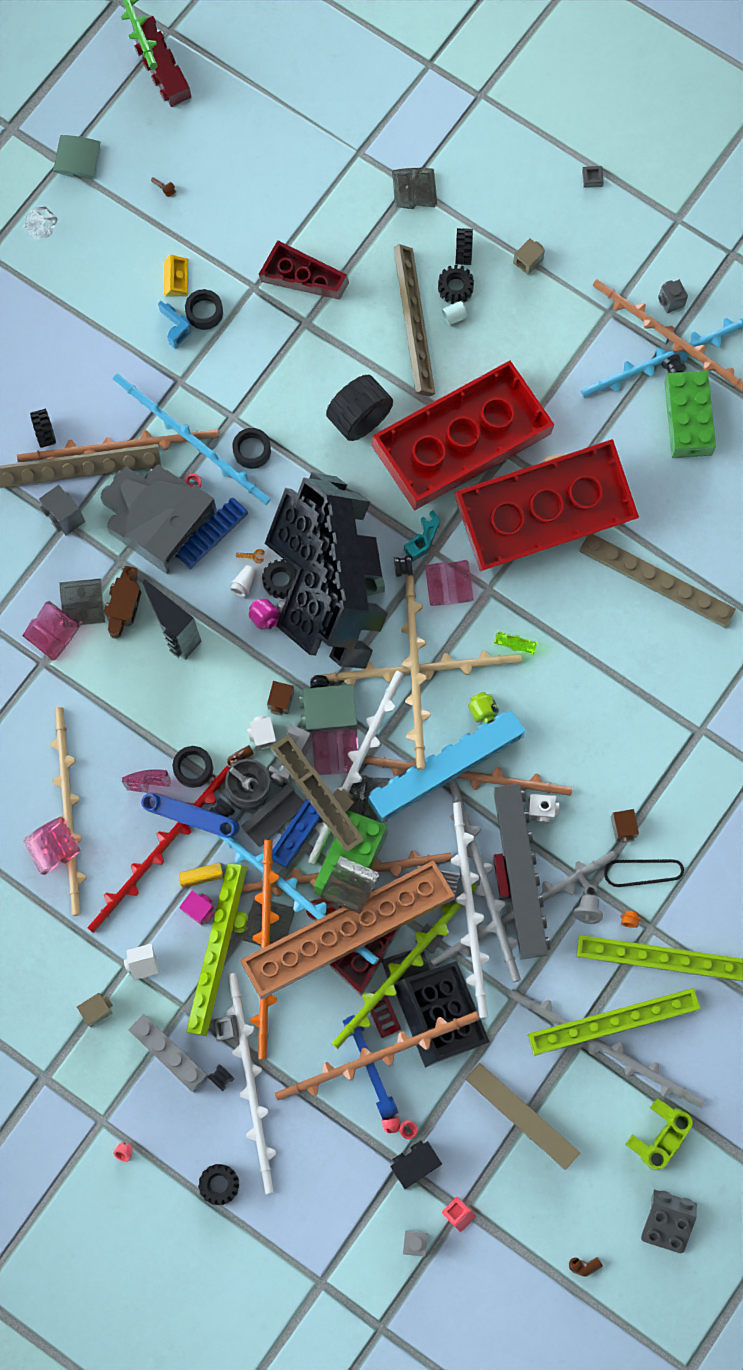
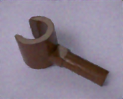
M151 178V182L159 186L167 197L176 193L172 182L165 185L156 178Z

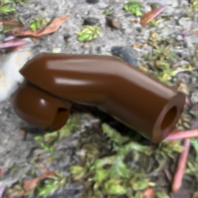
M250 745L229 756L227 764L231 767L239 760H244L254 755Z
M577 1257L569 1261V1269L583 1277H587L603 1267L598 1257L588 1263L579 1260Z

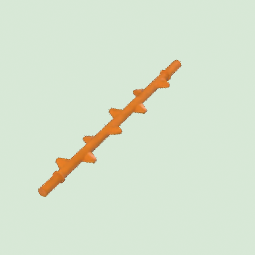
M264 840V861L262 862L263 891L255 896V900L262 904V931L254 935L253 940L261 945V949L270 945V925L279 920V916L271 911V886L280 879V876L272 871V864H274L272 862L273 840ZM269 995L262 1000L260 999L259 1014L250 1018V1022L259 1027V1035H257L259 1037L258 1059H267V1037H269L267 1035L268 1007L277 1002V998L273 995Z

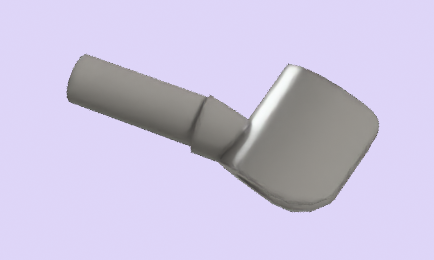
M233 767L230 769V772L242 782L243 789L253 791L249 786L250 782L258 785L256 779L245 777Z
M581 871L575 872L584 887L583 895H588V888H591L597 894V888L589 885Z

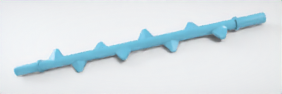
M725 318L722 329L704 337L693 332L691 333V342L689 344L696 347L712 343L716 347H720L721 337L743 328V319L741 318L738 322L734 323ZM659 347L657 348L656 358L637 366L626 361L624 362L623 372L603 381H598V383L581 390V394L585 398L600 390L604 391L607 387L618 392L620 391L621 381L642 372L652 377L654 376V367L660 365L665 359L674 354H679L680 360L684 363L687 362L688 353L684 350L676 353L673 350L667 352Z
M117 373L113 377V380L123 387L128 394L134 396L142 405H145L162 419L167 430L174 429L196 447L198 451L202 452L219 466L224 477L231 476L247 489L249 494H253L265 505L271 501L255 484L253 485L248 481L246 472L239 473L220 458L215 451L208 448L191 434L187 424L180 425L120 374Z
M217 835L230 848L236 851L234 860L236 863L247 860L263 873L262 862L264 861V853L255 856L240 844L238 839L233 837L224 838ZM280 877L278 881L274 882L295 900L293 909L295 912L306 909L318 920L326 916L327 904L323 902L315 906L296 890L298 882L296 878L285 881ZM364 946L355 950L356 953L358 952L372 965H375L379 960L377 956Z

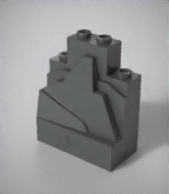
M158 464L154 469L151 468L147 472L146 479H143L125 466L122 471L119 470L115 474L114 481L110 486L107 485L101 492L100 498L102 503L117 514L109 519L107 523L108 531L115 538L168 575L170 572L168 564L210 512L214 515L217 513L215 500L196 485H193V487L189 486Z

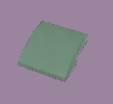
M60 135L53 172L70 177L76 174L93 179L101 141L79 136Z

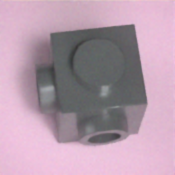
M680 279L664 283L658 295L659 302L664 307L666 313L684 307L688 298Z

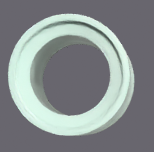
M461 301L442 309L443 317L449 326L468 317Z

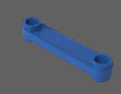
M147 793L141 800L142 807L148 812L224 838L236 836L240 829L239 823L232 818L159 793ZM151 797L155 800L154 807L150 805ZM227 823L232 827L231 833L226 831Z
M354 1015L342 1021L344 1027L355 1017ZM358 1026L350 1036L353 1035L361 1054L362 1048L368 1050V1047L361 1033L365 1029ZM374 1062L366 1065L365 1067L379 1099L376 1105L382 1119L395 1116V1114L399 1113L393 1097L387 1096Z

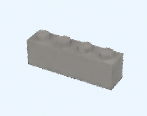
M145 1014L128 1029L191 1092L194 1093L208 1078V1075Z

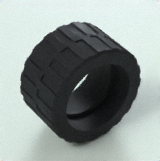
M369 374L362 375L349 382L336 394L327 407L326 417L348 441L359 440L372 432L386 418L393 407V398L373 376Z

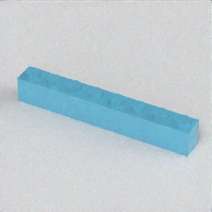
M512 711L507 714L502 712L494 718L495 721L488 724L486 722L479 726L477 732L472 735L467 733L462 736L457 744L445 746L441 750L442 753L437 756L434 754L430 755L425 759V770L419 771L417 766L414 765L402 777L396 776L389 780L388 785L382 789L377 787L369 793L370 796H368V803L380 822L383 823L522 739L526 731Z

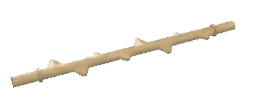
M406 576L405 599H407L408 623L401 628V632L409 634L410 656L402 661V666L411 669L412 694L405 699V703L413 706L414 729L406 734V738L415 741L414 750L416 751L417 770L422 771L425 770L423 722L430 718L431 714L422 710L420 685L427 680V676L419 673L418 650L426 645V641L417 638L416 614L423 608V605L415 602L414 577Z
M482 651L477 659L453 661L449 654L445 653L441 662L419 664V673L426 675L427 680H431L435 671L461 669L465 675H469L473 667L522 662L521 654L491 657L486 651ZM369 661L366 669L360 671L334 672L321 675L326 676L329 682L335 681L337 683V681H344L347 685L353 684L354 687L356 680L363 678L383 677L387 683H391L396 671L403 674H411V669L405 666L376 669Z
M57 707L55 708L57 738L50 743V746L59 750L61 775L52 780L54 785L62 788L64 815L57 820V824L65 827L67 853L59 858V862L68 866L72 916L81 915L78 885L87 879L86 875L77 872L75 845L82 840V836L74 833L72 806L80 801V797L71 794L69 767L76 762V759L67 755V728L65 727L64 708Z

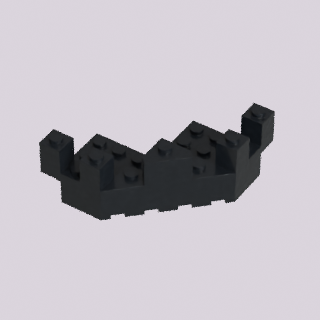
M311 472L309 478L303 477L298 493L293 489L285 488L264 543L297 570L276 627L309 655L316 656L323 641L328 646L333 647L329 657L340 667L366 669L373 650L364 642L358 640L361 630L381 632L388 615L379 605L368 603L364 578L377 580L382 577L377 538L357 535L355 519L364 520L371 501L360 493L345 491L348 484L337 476Z

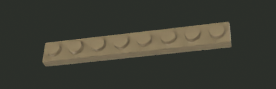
M398 244L394 246L414 387L417 394L430 397L435 394L413 248Z
M158 444L1 465L0 488L118 472L119 470L122 471L125 466L130 470L155 467L157 464L161 466Z
M594 534L586 537L579 552L725 629L736 608Z

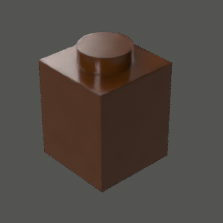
M273 681L267 701V708L271 710V713L276 715L289 713L295 691L294 686Z
M634 809L612 813L611 821L615 840H621L622 843L635 841L634 838H637L639 831Z

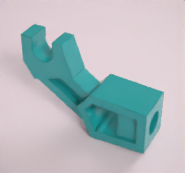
M434 510L429 513L432 518L431 521H427L424 516L421 518L423 534H418L404 545L403 551L411 556L412 562L429 552L440 525L439 517ZM419 542H424L423 548L419 550L416 544H419Z

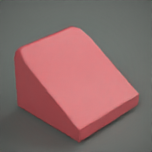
M458 1197L441 1212L459 1232H462L476 1217Z

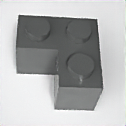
M57 485L39 498L42 504L40 506L41 511L46 517L50 518L54 528L58 532L62 531L65 536L86 522L78 505L68 493L64 492L60 485Z

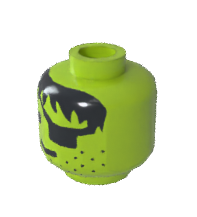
M481 692L470 698L471 702L468 704V708L475 722H487L489 724L495 721L494 718L498 714L499 708L491 694Z

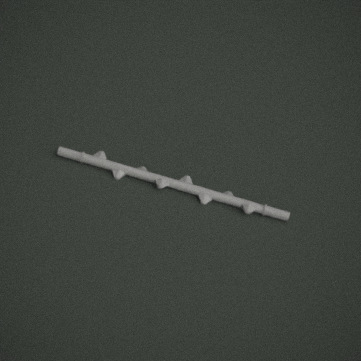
M454 779L448 783L453 796V803L461 802L463 823H465L464 831L474 836V840L467 846V855L473 858L481 883L474 892L475 895L485 896L493 920L486 927L487 932L498 935L505 957L504 961L507 963L512 982H518L521 978L515 963L516 958L512 953V950L518 945V941L507 938L500 916V911L506 904L504 901L495 900L487 874L493 869V864L482 861L475 840L481 828L480 826L470 824L463 803L464 798L461 797L457 781ZM454 813L450 816L451 820H454Z
M611 851L598 860H593L588 866L577 861L575 863V871L580 870L582 875L586 877L596 870L599 871L601 867L616 859L617 855L614 851ZM576 873L554 886L544 881L541 893L543 902L561 891L573 895L575 893V883L579 881ZM511 902L507 903V914L501 917L505 932L506 924L514 920ZM481 924L477 925L478 941L491 934ZM459 942L451 948L448 947L447 950L430 959V961L436 967L452 956L455 957L459 952L471 956V948Z
M512 989L509 997L526 1006L528 1010L531 1009L552 1021L553 1027L569 1022L552 1012L550 1000L538 1004L534 999L531 1000ZM600 1039L587 1041L589 1043V1054L593 1055L601 1050L625 1064V1075L630 1076L639 1072L660 1084L661 1096L664 1098L675 1093L679 1098L682 1097L697 1107L702 1108L705 1100L687 1091L685 1087L682 1088L660 1075L659 1063L654 1062L647 1067L623 1053V1043L621 1041L612 1046Z

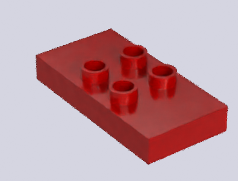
M511 360L374 434L371 446L415 511L551 435L555 424Z
M613 439L458 490L454 493L480 572L639 518Z

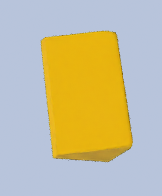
M170 254L164 260V296H187L188 259Z
M221 863L179 873L182 888L224 877Z

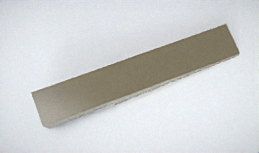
M287 734L270 746L343 849L347 852L363 841L364 838L317 771L312 768L291 736Z
M481 1063L465 1078L472 1087L564 1170L579 1156L580 1152Z

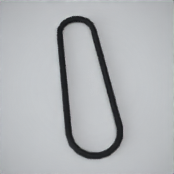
M674 859L614 860L608 863L604 869L605 880L613 887L674 881L680 879L684 874L682 863ZM673 862L677 863L681 868V873L677 877L624 884H614L607 876L608 868L615 863Z

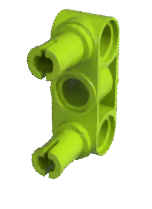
M656 1098L650 1109L664 1118L667 1125L661 1130L653 1145L650 1144L648 1146L633 1134L625 1144L641 1156L642 1162L652 1170H660L667 1165L682 1145L684 1138L693 1125L689 1114L676 1108L672 1109L666 1103ZM678 1117H683L686 1120V1127L684 1129L677 1127L676 1119ZM654 1153L659 1154L662 1158L659 1166H655L651 1162V1156Z

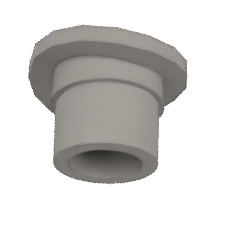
M583 895L580 906L573 910L574 917L586 924L599 923L603 919V913L598 909L599 899L593 895Z

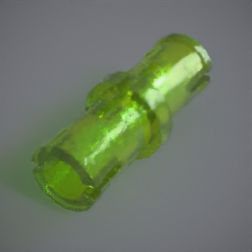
M497 631L493 644L511 648L512 651L519 650L534 655L537 642L521 638L517 634L514 636Z

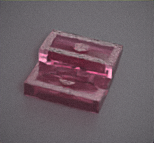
M467 560L448 564L440 562L425 565L431 606L474 601L469 562Z
M47 601L38 616L31 620L22 636L54 661L67 647L81 625L51 601Z
M357 730L312 733L314 769L319 775L349 773L353 761L348 756V753L358 750Z
M152 769L129 774L122 778V783L127 791L148 793L149 785L170 787L171 778L167 770Z
M58 817L46 823L23 839L39 873L42 875H46L60 862L66 864L81 851L63 817Z

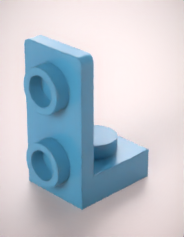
M160 300L158 303L160 312L177 325V327L174 326L170 329L167 336L169 345L176 349L191 334L190 322L183 315L179 316L175 313V309L169 303L165 304Z

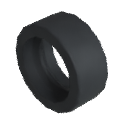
M201 289L189 295L185 303V313L190 324L201 330L211 329L219 324L223 317V306L220 297L215 292ZM204 300L213 302L216 306L213 316L206 319L194 316L192 309L196 303Z
M246 428L234 437L232 443L233 455L237 463L242 467L249 469L259 468L269 460L271 444L267 434L262 430ZM249 438L259 439L264 445L263 453L256 458L249 459L244 457L240 452V445L244 440Z
M197 746L184 747L178 751L172 763L173 773L177 780L184 786L191 788L201 787L207 783L214 769L208 752ZM189 755H198L205 762L204 773L195 779L187 778L181 772V762Z

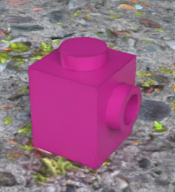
M193 890L179 907L182 912L201 926L204 922L208 923L214 915V912H212L214 910L211 904L212 900L203 893L199 896Z

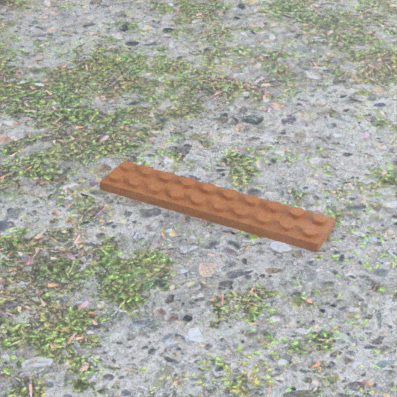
M433 860L240 961L259 998L262 1000L455 899V895Z

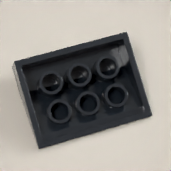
M144 580L142 582L163 631L165 640L168 642L169 651L177 658L181 656L186 660L201 643L194 618L147 580Z
M457 961L404 978L394 984L397 999L413 1037L434 1029L439 1017L449 1023L454 1021L453 1019L455 1018L459 1019L477 1011ZM480 1019L460 1027L459 1030L455 1029L431 1039L428 1050H425L419 1044L416 1046L426 1068L480 1047L490 1041Z

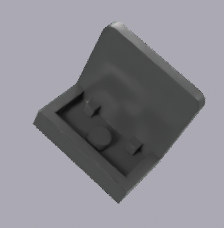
M654 1189L651 1197V1209L641 1235V1240L677 1253H683L697 1218V1203L688 1198L673 1196L667 1191Z

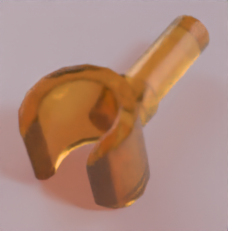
M257 549L254 553H236V558L253 559L255 563L261 564L264 559H259L256 555H264L265 551Z

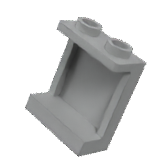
M291 724L287 733L294 740L303 755L306 756L312 744L311 735L309 732ZM272 766L269 767L270 778L273 779L272 782L275 785L284 787L288 783L292 784L293 779L284 767L282 770Z

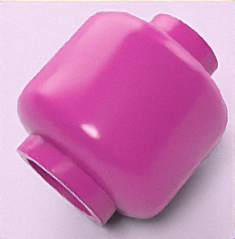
M258 599L249 607V618L260 630L272 629L278 623L279 611L268 599Z

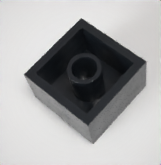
M420 1140L410 1147L412 1152L406 1156L402 1152L391 1160L393 1164L390 1168L404 1190L442 1165V1162L428 1141L423 1143Z

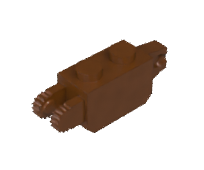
M125 566L120 578L116 577L115 584L112 583L109 595H111L110 603L107 602L105 605L104 615H106L109 622L107 630L114 639L121 637L124 625H132L136 617L142 592L137 583L138 570L135 567Z

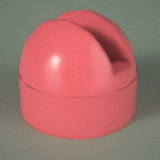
M189 474L185 478V483L191 487L194 484L189 483L190 479L198 482L197 487L200 488L202 485V480L197 474Z
M398 1116L382 1119V1126L387 1133H396L399 1130L400 1120Z
M405 1120L400 1124L399 1132L403 1138L412 1139L417 1135L418 1128L413 1121ZM405 1125H408L412 1130L411 1133L408 1134L404 1128Z
M126 1142L118 1144L113 1154L120 1161L128 1162L132 1156L133 1148L130 1144L126 1145Z

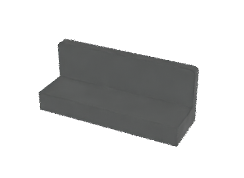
M288 783L242 824L241 827L256 845L261 847L264 845V840H269L298 813L304 801Z

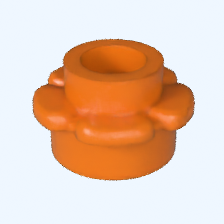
M625 911V914L620 915L622 919L621 924L630 928H637L639 921L642 920L638 917V913L634 911Z

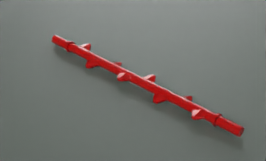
M226 766L214 781H211V784L195 803L188 804L200 808L205 803L215 804L214 792L220 789V785L226 780L230 767ZM178 822L169 833L160 831L157 833L159 845L142 864L133 863L131 865L133 875L116 894L107 892L104 894L107 905L103 910H100L101 912L87 927L92 933L99 928L107 917H110L111 912L126 895L137 896L139 894L136 883L153 864L162 865L164 863L162 853L179 833L191 834L189 825Z

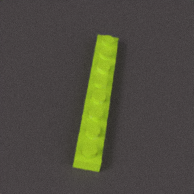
M227 864L188 1021L187 1033L207 1036L248 868L246 866Z
M584 935L578 936L577 958L743 982L742 958Z
M691 988L532 1032L527 1036L533 1056L695 1012L701 1008L695 990Z

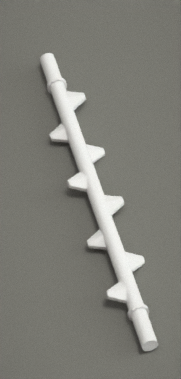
M395 672L388 689L385 690L386 694L376 715L366 719L370 728L360 749L348 753L353 764L343 786L336 789L340 791L345 789L349 792L352 784L362 781V777L358 773L369 748L379 747L381 744L375 735L386 712L394 711L396 708L392 699L396 695L395 692L404 675L402 672ZM324 822L318 823L315 827L320 835L318 840L315 841L316 844L307 861L313 865L316 864L323 847L326 846V840L331 832Z
M457 802L452 805L459 854L451 859V863L461 868L464 893L456 898V902L464 905L466 908L469 934L461 939V943L471 948L474 974L466 979V983L476 987L475 996H477L479 1018L488 1017L485 997L487 993H485L482 965L489 960V956L481 953L479 950L477 925L484 920V916L476 913L474 910L471 887L473 883L479 880V875L469 871L466 845L474 840V836L464 831L465 823H463L461 802Z
M237 973L228 974L232 995L230 998L233 1001V1006L226 1011V1015H236L240 1045L232 1051V1054L243 1060L247 1087L240 1093V1097L250 1101L254 1125L246 1134V1137L257 1142L261 1166L260 1172H262L265 1194L274 1192L270 1172L272 1169L269 1166V1160L276 1155V1150L266 1147L262 1119L269 1113V1110L259 1106L255 1077L262 1072V1067L252 1064L248 1036L255 1029L253 1026L245 1024L241 1002L242 994H240Z

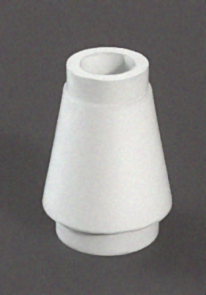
M245 566L231 582V592L239 597H245L246 594H249L256 570L251 566Z

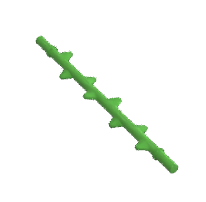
M122 0L126 11L121 16V19H130L135 30L128 35L129 39L139 40L143 56L146 58L150 69L154 70L157 68V63L154 59L152 48L157 43L156 41L147 40L141 25L147 19L145 16L137 17L133 7L139 0Z

